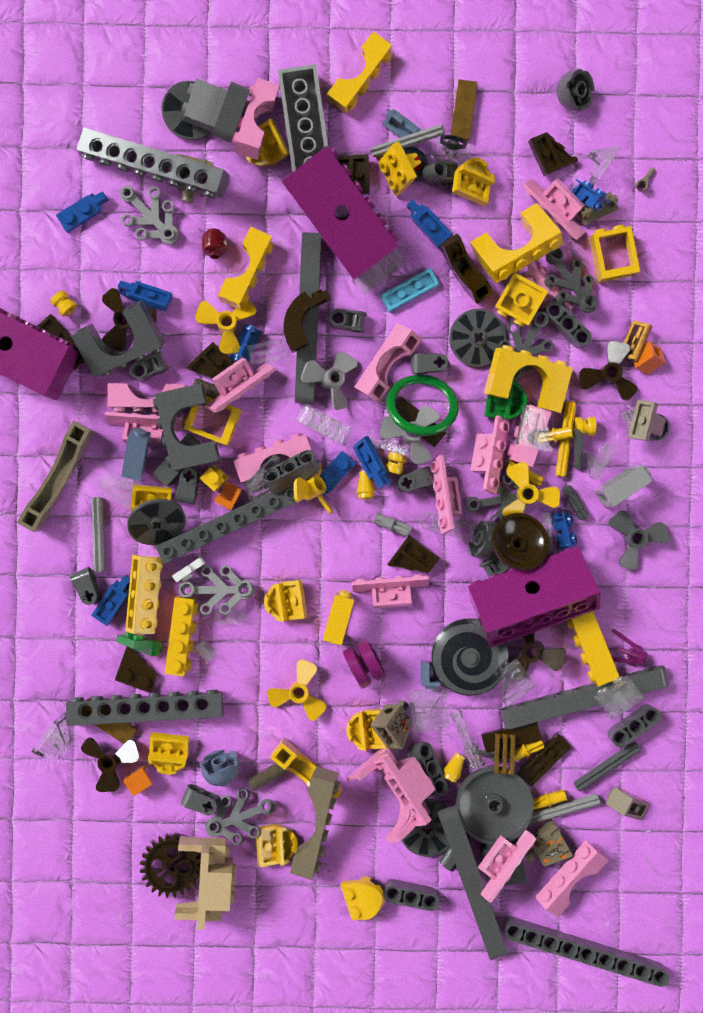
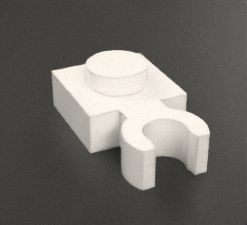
M200 557L172 577L176 582L180 580L185 582L192 577L191 573L205 564V561Z

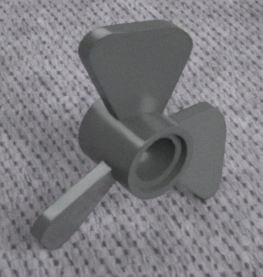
M625 510L619 511L608 521V525L611 528L625 534L624 540L628 548L619 559V565L630 570H635L638 567V548L646 546L648 541L667 543L670 540L664 523L657 522L646 530L635 529L630 514ZM638 533L640 540L635 544L633 542V535Z

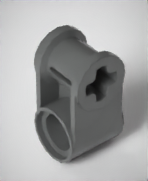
M441 160L435 161L423 167L422 177L428 183L453 186L454 174L458 163Z
M335 309L330 314L329 323L335 329L364 333V317L367 316V313L356 310ZM341 315L343 322L337 324L333 321V317Z
M162 352L150 354L146 358L133 363L130 367L132 377L138 381H145L169 370V367L165 365L162 359ZM139 367H144L145 371L142 376H136L135 372Z
M417 353L411 355L412 374L442 372L448 365L447 357L440 353ZM437 358H441V361L444 362L441 368L434 364Z
M426 466L399 477L396 482L398 490L409 492L433 485L434 479L430 467ZM403 478H405L406 481H410L408 489L406 488V486L402 487L401 483L404 482Z
M189 467L181 471L175 495L176 502L195 505L200 477L196 468ZM192 471L191 474L194 475V478L188 481V477L185 474Z
M497 555L479 564L487 573L488 578L494 574H502L510 569V567L500 561Z
M89 566L70 575L72 584L76 588L82 603L90 605L101 600L102 592L96 581L95 574ZM93 593L94 596L89 599L88 595Z
M193 784L187 785L181 801V805L185 808L195 810L207 816L214 814L220 804L218 795Z

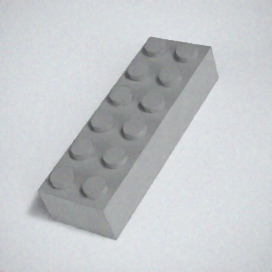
M316 64L278 70L292 172L325 146L328 147Z

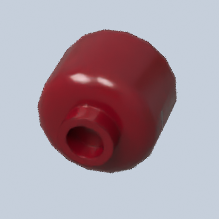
M208 229L202 235V252L211 259H219L227 252L226 235L219 229Z

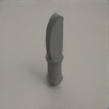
M576 428L574 430V466L580 470L583 467V434Z
M473 748V754L494 761L495 752L489 753ZM499 754V762L502 763V755Z

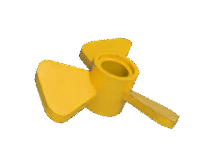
M248 300L246 306L242 305L241 310L235 308L233 312L223 311L219 313L207 301H202L199 304L195 319L198 324L218 325V329L222 333L219 345L220 352L223 354H237L240 349V345L234 335L237 321L254 316L256 308ZM228 319L232 321V324L230 326H223L222 322Z
M520 462L507 468V476L519 488L517 490L518 499L503 509L504 517L512 513H523L525 505L534 503L536 500L552 508L559 506L560 491L557 487L538 490L534 485L529 484V467L527 463ZM527 488L532 491V497L528 500L523 496V491Z
M320 465V470L315 475L305 480L301 477L295 479L294 499L298 503L303 499L310 501L317 497L331 515L334 513L333 509L321 495L326 491V485L320 477L322 466Z
M300 659L297 662V681L291 685L290 689L270 688L267 691L270 705L278 707L291 699L295 703H302L308 719L315 721L326 710V703L309 695L307 684L317 671L316 665ZM300 687L305 693L302 696H297L294 693V689Z

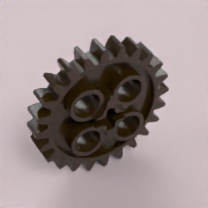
M175 832L172 838L166 833L165 839L159 835V842L152 840L153 847L147 845L146 850L148 853H142V857L146 860L140 861V865L145 866L140 869V873H145L142 876V880L148 879L146 887L152 885V893L159 890L158 896L165 892L166 898L169 897L170 893H173L175 898L178 891L184 895V888L190 891V883L196 885L194 877L200 878V873L197 872V870H200V865L197 863L201 862V857H196L200 854L199 852L178 851L176 855L168 853L169 848L175 847L178 849L180 838H177ZM181 854H185L184 857L177 860ZM160 860L163 865L160 868H155L152 862ZM168 862L171 864L175 862L174 868L169 867L160 877L157 876L158 873L168 867ZM187 862L190 867L187 870H182L179 865ZM167 875H172L175 878V880L171 883H167L164 880V877Z

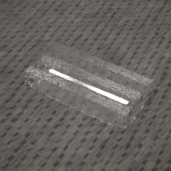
M285 338L247 346L251 365L289 357ZM282 343V347L252 352V349ZM279 351L284 352L282 355L254 360L256 356Z

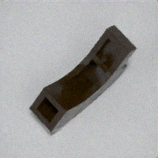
M455 234L441 244L445 253L443 256L452 273L471 299L478 304L493 294L488 280L471 261L461 237Z
M320 289L311 294V298L308 297L305 291L297 296L288 307L284 318V335L292 353L309 346L302 328L303 320L310 310L330 301V295L327 290L322 291Z

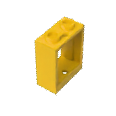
M617 225L613 227V230L606 231V228L598 229L589 237L598 283L635 276L640 272L631 226ZM624 235L630 266L605 271L599 239Z
M206 396L208 403L214 400ZM226 405L225 409L231 411L223 435L219 438L193 428L200 406L191 407L190 413L186 414L182 424L185 425L183 429L229 446L242 410Z
M340 589V592L335 593L323 641L342 645L354 603V596H351V592Z

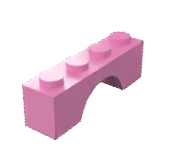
M257 78L255 85L251 84L248 95L251 98L250 101L246 100L243 112L246 113L245 116L240 117L238 124L240 131L235 132L233 144H236L235 153L258 159L264 132L256 125L254 120L261 114L273 113L280 85Z
M397 323L354 388L364 396L380 403L390 388L387 383V375L391 366L398 359L404 356H411L422 339L411 329Z
M108 383L107 407L113 408V411L125 412V408H133V412H144V409H152V412H159L155 410L153 399L156 398L141 399L134 393L129 384ZM166 384L162 392L187 387V385Z
M302 433L291 436V440L284 442L282 439L274 442L273 447L266 449L265 446L254 449L255 453L248 455L246 452L237 455V459L233 462L240 482L244 483L260 477L264 462L271 456L286 455L291 458L302 451H312L307 436H302Z
M585 840L573 856L567 860L536 895V899L546 911L559 917L571 904L569 896L574 885L585 876L596 875L609 860L598 848Z

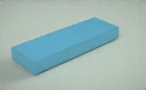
M430 267L386 291L380 297L390 313L438 287L440 284Z

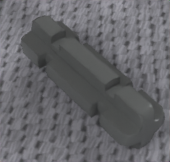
M572 486L564 487L562 492L564 496L568 497L567 501L574 512H577L576 515L579 520L586 519L589 513L583 508L584 505L577 494H574Z

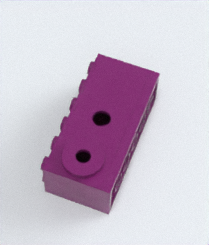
M325 146L282 180V183L355 280L398 247L396 242L399 239L392 229L387 231L385 228L387 222L380 213L376 215L372 210L375 208V205L370 198L362 196L361 192L363 189L357 180L352 182L349 177L352 173L345 163L340 165L337 161V158L340 156L335 149ZM340 205H345L349 209V213L345 218H339L335 215V209Z
M0 308V374L45 397L58 400L81 354L75 350L77 346Z
M579 546L566 548L558 554H549L541 564L533 569L515 570L511 568L505 573L494 574L482 581H474L468 586L471 603L490 648L600 609L601 592Z

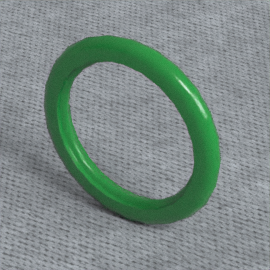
M417 374L400 379L389 390L386 398L387 411L393 422L404 431L418 436H431L444 432L452 426L459 412V403L451 387L442 380L429 375ZM412 384L433 386L447 397L449 402L448 415L441 423L435 426L423 427L413 425L405 421L397 411L396 398L399 392Z

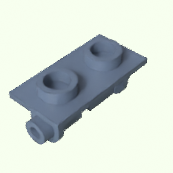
M394 108L392 111L389 110L386 115L387 118L382 123V125L400 138L422 131V129Z

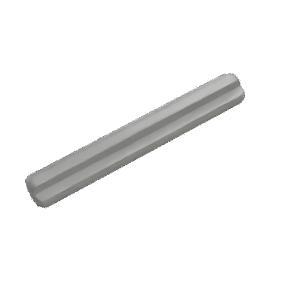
M437 125L371 148L372 156L384 155L392 144L400 142L402 148L442 136L445 134L443 125Z
M92 497L94 572H104L103 498Z
M597 794L551 806V808L548 807L534 811L529 824H535L601 804L600 798Z

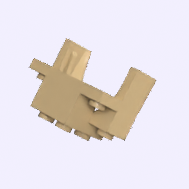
M180 836L178 851L201 853L199 900L177 903L174 920H197V930H205V922L221 921L222 913L230 911V904H234L236 864H233V857H229L230 845H226V838Z

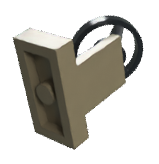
M637 400L628 438L649 442V439L658 441L667 436L669 422L665 416L656 414L658 403ZM664 425H666L665 433L662 435ZM653 434L657 436V439L652 438L650 435Z

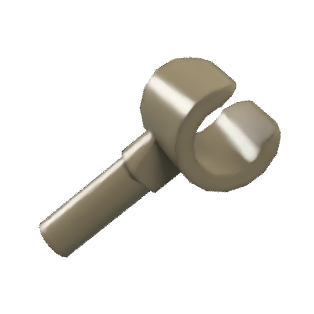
M651 167L643 179L636 182L635 188L641 182L644 184V189L641 192L647 189L648 180L655 171L654 167Z

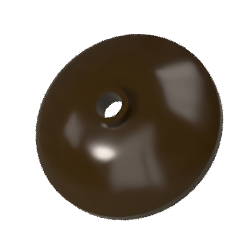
M512 513L503 517L496 524L492 533V546L497 557L506 566L515 570H530L537 567L546 558L549 551V537L544 526L536 518L524 513ZM514 543H517L519 547L516 548Z

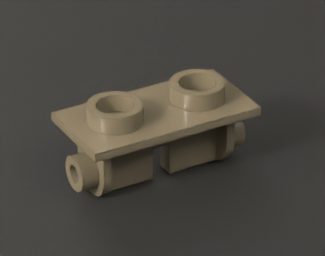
M611 192L606 193L605 198L611 203L609 204L605 201L600 211H594L584 204L585 206L578 212L583 225L618 210L616 202L619 200L617 195H612Z

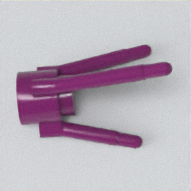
M612 629L613 633L633 647L629 651L619 647L618 651L626 654L628 659L611 656L613 661L628 663L632 666L635 664L642 666L647 659V652L642 650V646L635 644L616 629Z

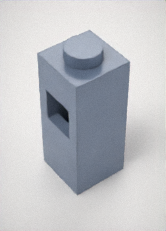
M141 428L131 429L127 439L121 477L141 481L145 471L151 432Z

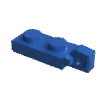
M103 191L96 195L92 193L56 214V217L64 230L69 233L98 215L99 211L102 210L101 205L109 200Z
M413 199L407 204L406 207L412 213L410 218L437 249L453 235L427 206L425 207L423 204L419 206Z
M120 280L118 284L119 293L127 299L135 302L144 300L147 306L166 312L173 298L171 292L139 281L130 284Z
M364 436L353 446V449L368 478L376 482L379 489L386 488L391 484L387 470L369 436Z
M343 451L320 474L326 485L325 494L331 492L356 464Z
M124 575L120 582L116 580L111 584L92 613V617L106 626L110 624L129 595V575Z

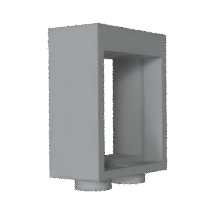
M630 466L594 490L604 507H614L651 483V472L646 466Z

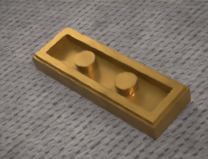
M458 79L450 135L469 141L477 82Z
M86 705L84 713L88 716L91 715L92 709ZM105 706L103 707V712L109 715L111 710ZM129 722L94 724L123 744L131 739L138 729Z

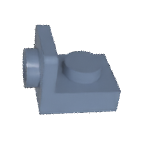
M420 660L421 686H425V689L429 690L437 689V686H441L440 680L430 679V677H433V666H429L428 660Z

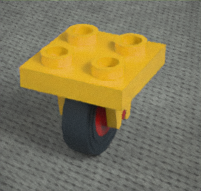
M400 142L392 144L378 161V164L388 181L389 188L395 196H398L412 182H417L423 178L422 169L428 165V161L424 153L418 148L412 146L402 148Z

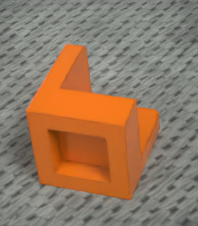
M651 341L644 345L638 362L634 361L635 368L646 375H649L666 363L662 349Z
M225 482L220 495H217L214 502L234 510L243 489Z
M146 764L128 774L123 780L133 797L153 783L145 771L147 768Z

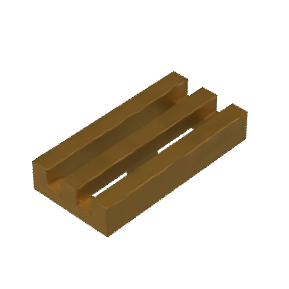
M633 320L624 340V343H627L629 346L632 341L630 351L625 357L626 359L638 362L653 327L651 324ZM639 326L636 336H634L636 329Z
M495 734L494 773L514 775L515 735ZM500 738H503L502 770H499ZM507 739H510V764H509V770H506V767H507Z

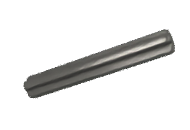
M632 742L574 781V786L579 792L639 753L641 751L640 747L636 742Z

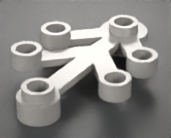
M123 187L120 191L121 198L126 203H132L145 216L132 217L130 214H125L121 218L124 226L154 225L158 229L157 231H146L144 228H138L135 231V236L141 241L161 239L165 244L175 243L179 233L176 227L173 226L175 206L172 201L166 200L162 204V208L165 211L164 225L159 220V198L161 197V192L157 187H151L148 191L151 197V211L137 198V193L133 187ZM126 191H131L129 196H125ZM153 191H158L156 196H152ZM167 204L172 205L171 209L166 210L165 206ZM131 218L130 223L126 224L125 219ZM140 231L145 232L143 237L138 236ZM167 231L172 232L170 237L165 236Z
M228 565L222 566L220 573L223 577L229 578L235 586H227L213 572L210 566H204L201 569V574L205 578H209L216 586H193L190 582H183L179 586V593L185 598H191L194 594H215L207 603L202 604L200 607L201 613L205 616L210 615L213 608L227 594H234L227 603L221 604L219 608L221 614L227 616L241 599L251 598L255 589L250 581H241ZM226 568L230 570L227 575L223 574V570ZM210 569L211 572L210 574L205 575L204 570ZM243 587L249 589L247 593H242ZM186 588H191L189 594L184 593ZM208 606L210 608L209 612L204 613L203 608ZM224 606L229 607V610L226 613L222 612V608Z

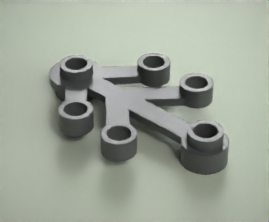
M560 248L546 254V261L549 264H554L565 280L550 274L545 278L544 284L548 288L558 286L573 291L576 296L570 295L565 290H561L555 296L556 301L560 304L570 302L579 305L583 312L592 313L597 306V299L592 295L594 278L590 274H586L581 279L582 261L574 259L570 263V269L573 271L572 276L561 261L564 255ZM580 281H581L582 286L584 287V292H583V290L580 288Z
M537 312L532 319L533 325L524 342H522L520 336V326L515 322L508 325L507 330L512 334L517 352L520 353L521 350H524L534 355L553 349L554 344L551 340H544L541 344L531 347L540 327L548 324L549 317L545 312ZM538 316L542 317L541 323H538L536 321V318ZM512 325L517 327L515 332H512L510 329ZM502 340L498 345L499 348H502V343L506 342L511 347V343L508 340ZM546 342L550 343L549 349H545L544 344ZM528 365L520 368L516 372L513 381L519 380L523 372L534 368Z
M504 474L502 482L518 490L519 487L512 480L509 483L505 481L507 474ZM499 485L497 493L501 496L485 499L470 497L466 500L465 507L470 512H477L480 507L502 503L497 512L490 517V522L493 523L492 519L495 516L499 518V521L502 519L503 509L518 499L517 493L512 494ZM528 488L523 491V496L527 500L530 499L527 496V492L531 491ZM472 501L477 502L476 508L470 506Z
M240 789L238 791V800L230 817L226 819L223 818L227 808L232 805L233 800L230 796L221 797V806L216 816L210 818L206 823L205 828L208 835L212 837L222 835L230 839L232 844L241 845L244 841L243 835L241 833H233L225 828L234 825L247 832L251 838H259L261 836V829L259 827L251 826L243 820L261 813L265 815L273 814L276 810V803L272 799H264L259 806L241 812L246 800L250 797V792L247 789ZM243 791L246 792L245 798L241 797V793ZM225 798H228L229 803L227 805L224 804ZM266 803L269 804L268 810L264 809V805ZM214 823L217 825V829L215 831L212 829V825ZM253 829L258 831L256 836L252 834ZM237 835L240 837V841L238 843L235 842V837Z

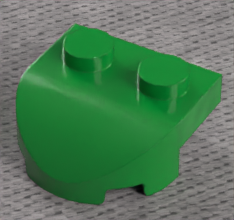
M512 381L508 399L487 395L484 417L495 418L496 416H502L504 419H511L518 416L526 407V392H524L519 383Z
M127 631L124 635H117V643L149 656L162 654V644L145 637V635L132 634Z

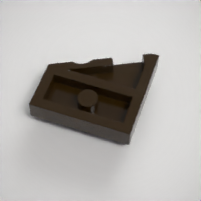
M548 132L533 137L528 141L543 176L571 166L578 161L577 157L570 156L564 150L565 147L556 142Z
M360 154L338 157L337 161L340 165L345 163L352 173L349 175L352 182L357 180L363 191L361 194L370 195L369 155Z
M212 342L187 368L214 378L234 363L226 354L221 353L219 347Z
M409 534L387 565L429 573L440 559V556Z
M126 647L115 681L151 693L158 673L152 667H149L143 657H140L132 648Z

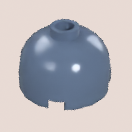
M218 750L204 757V762L200 763V768L204 779L209 784L224 787L237 777L240 768L237 754L234 751L229 750L230 753H224V750Z

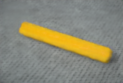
M567 401L565 403L562 428L573 427L576 411L575 402ZM572 438L560 440L556 476H566Z

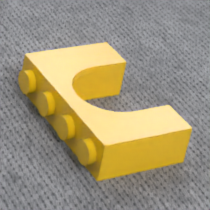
M537 203L520 212L522 225L532 236L529 243L517 250L502 249L496 245L487 232L470 242L473 255L495 283L505 280L514 272L524 269L527 265L541 259L544 255L563 245L562 232Z
M503 345L502 348H495L484 394L508 399L516 372L528 365L538 371L542 380L537 407L554 413L562 412L573 370L572 367H568L566 362L556 360L555 363L549 361L550 358L538 355V358L531 356L532 353L521 350L520 353L515 352L513 347Z

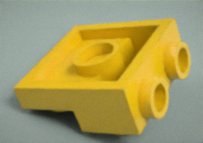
M514 272L495 306L498 308L497 313L506 318L508 315L514 317L513 322L522 327L525 324L529 326L548 290Z

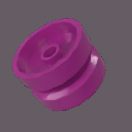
M367 639L358 643L360 656L353 647L343 651L346 662L362 689L371 685V678L368 672L377 681L386 677L382 662Z

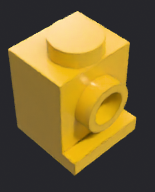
M214 465L209 467L200 479L213 491H218L229 479V476L218 466Z

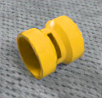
M65 290L57 292L50 300V303L59 309V313L63 317L70 315L78 306L74 300L69 298V294Z
M575 417L573 428L574 430L576 428L579 429L582 434L595 436L597 428L595 417H588L587 419Z
M389 452V461L385 465L386 470L402 475L404 471L403 464L406 463L408 457Z

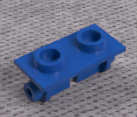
M575 179L579 185L572 190V193L594 211H600L605 201L609 204L611 203L605 198L607 195L599 188L596 191L593 190L594 185L587 180H584L582 183Z
M244 324L237 339L240 349L237 354H231L229 359L237 362L244 358L249 362L262 331L256 329L253 325Z
M568 510L562 512V516L560 512L554 513L552 518L554 530H562L561 534H556L558 548H561V551H563L568 546L576 547L578 541L571 527L573 526L572 515L568 514Z

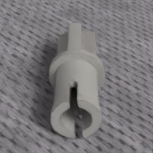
M377 512L373 524L380 525L389 529V531L392 530L405 536L410 534L412 528L408 524L395 520V517L390 518Z

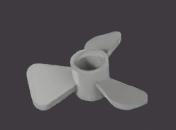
M339 352L335 355L333 367L325 370L317 362L311 360L304 366L301 381L303 383L319 382L324 389H331L332 406L335 410L346 408L348 403L339 386L345 381L344 374L356 368L358 363L345 352Z
M423 406L419 410L416 421L409 423L427 427L439 419V413L429 406ZM386 416L383 419L380 430V437L382 439L402 437L404 442L411 444V461L414 464L418 465L430 461L431 454L420 441L422 436H409L408 432L398 427L390 416Z

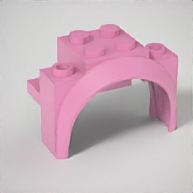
M389 748L381 749L346 777L348 782L354 779L361 781L371 771H377L385 776L384 779L400 802L398 821L385 838L389 843L401 841L416 826L427 825L431 821L428 815L430 810L424 800L435 790V787L415 757L397 761L394 753Z

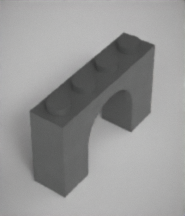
M144 300L126 307L122 312L134 334L133 347L127 351L118 352L108 348L101 340L93 323L75 331L71 335L94 377L98 375L104 377L112 372L111 369L116 367L122 369L133 359L137 362L143 359L145 354L149 352L155 354L162 350L165 340Z
M200 383L156 393V399H153L155 410L159 411L160 418L157 420L160 430L163 429L164 433L162 443L168 451L169 456H166L168 467H171L172 471L221 461L216 441L188 446L177 438L174 430V423L180 412L187 408L208 404L204 385Z

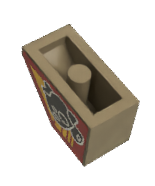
M614 787L609 792L606 802L608 806L623 816L642 820L650 804L636 795Z

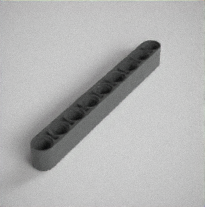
M302 232L299 295L306 291L309 298L312 297V293L320 290L322 245L320 233ZM319 306L306 314L302 324L309 346L297 351L295 403L314 404L315 382L303 383L301 375L308 361L314 360L316 362Z
M659 665L620 675L619 679L599 687L591 683L503 707L500 711L505 729L521 727L667 687L670 684L665 666Z
M453 805L438 810L439 819L489 959L491 961L506 956L508 952L491 903L481 895L485 886L457 807Z
M507 917L503 922L506 937L513 942L658 987L666 986L669 982L668 972L658 961L516 917ZM512 926L517 927L515 931H509V928ZM535 932L532 937H527L528 933ZM553 938L551 942H545L546 939ZM565 944H571L569 948H563ZM589 949L586 954H582L583 950ZM607 955L605 959H600L601 956ZM625 960L624 964L618 965L619 962ZM644 966L643 969L637 971L638 967Z

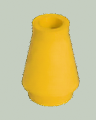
M365 471L359 472L360 476L356 493L358 499H373L375 490L372 479L368 478Z
M457 753L454 754L443 769V775L446 779L454 783L458 779L460 780L465 757Z

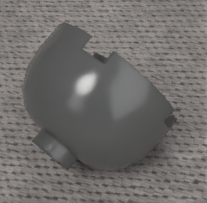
M575 69L561 77L557 85V97L561 106L568 110L579 111L588 108L593 101L591 91H594V82L588 71Z
M480 521L475 526L471 536H475L472 543L469 542L468 545L471 556L483 560L496 556L492 546V533L496 526L495 524L488 521Z

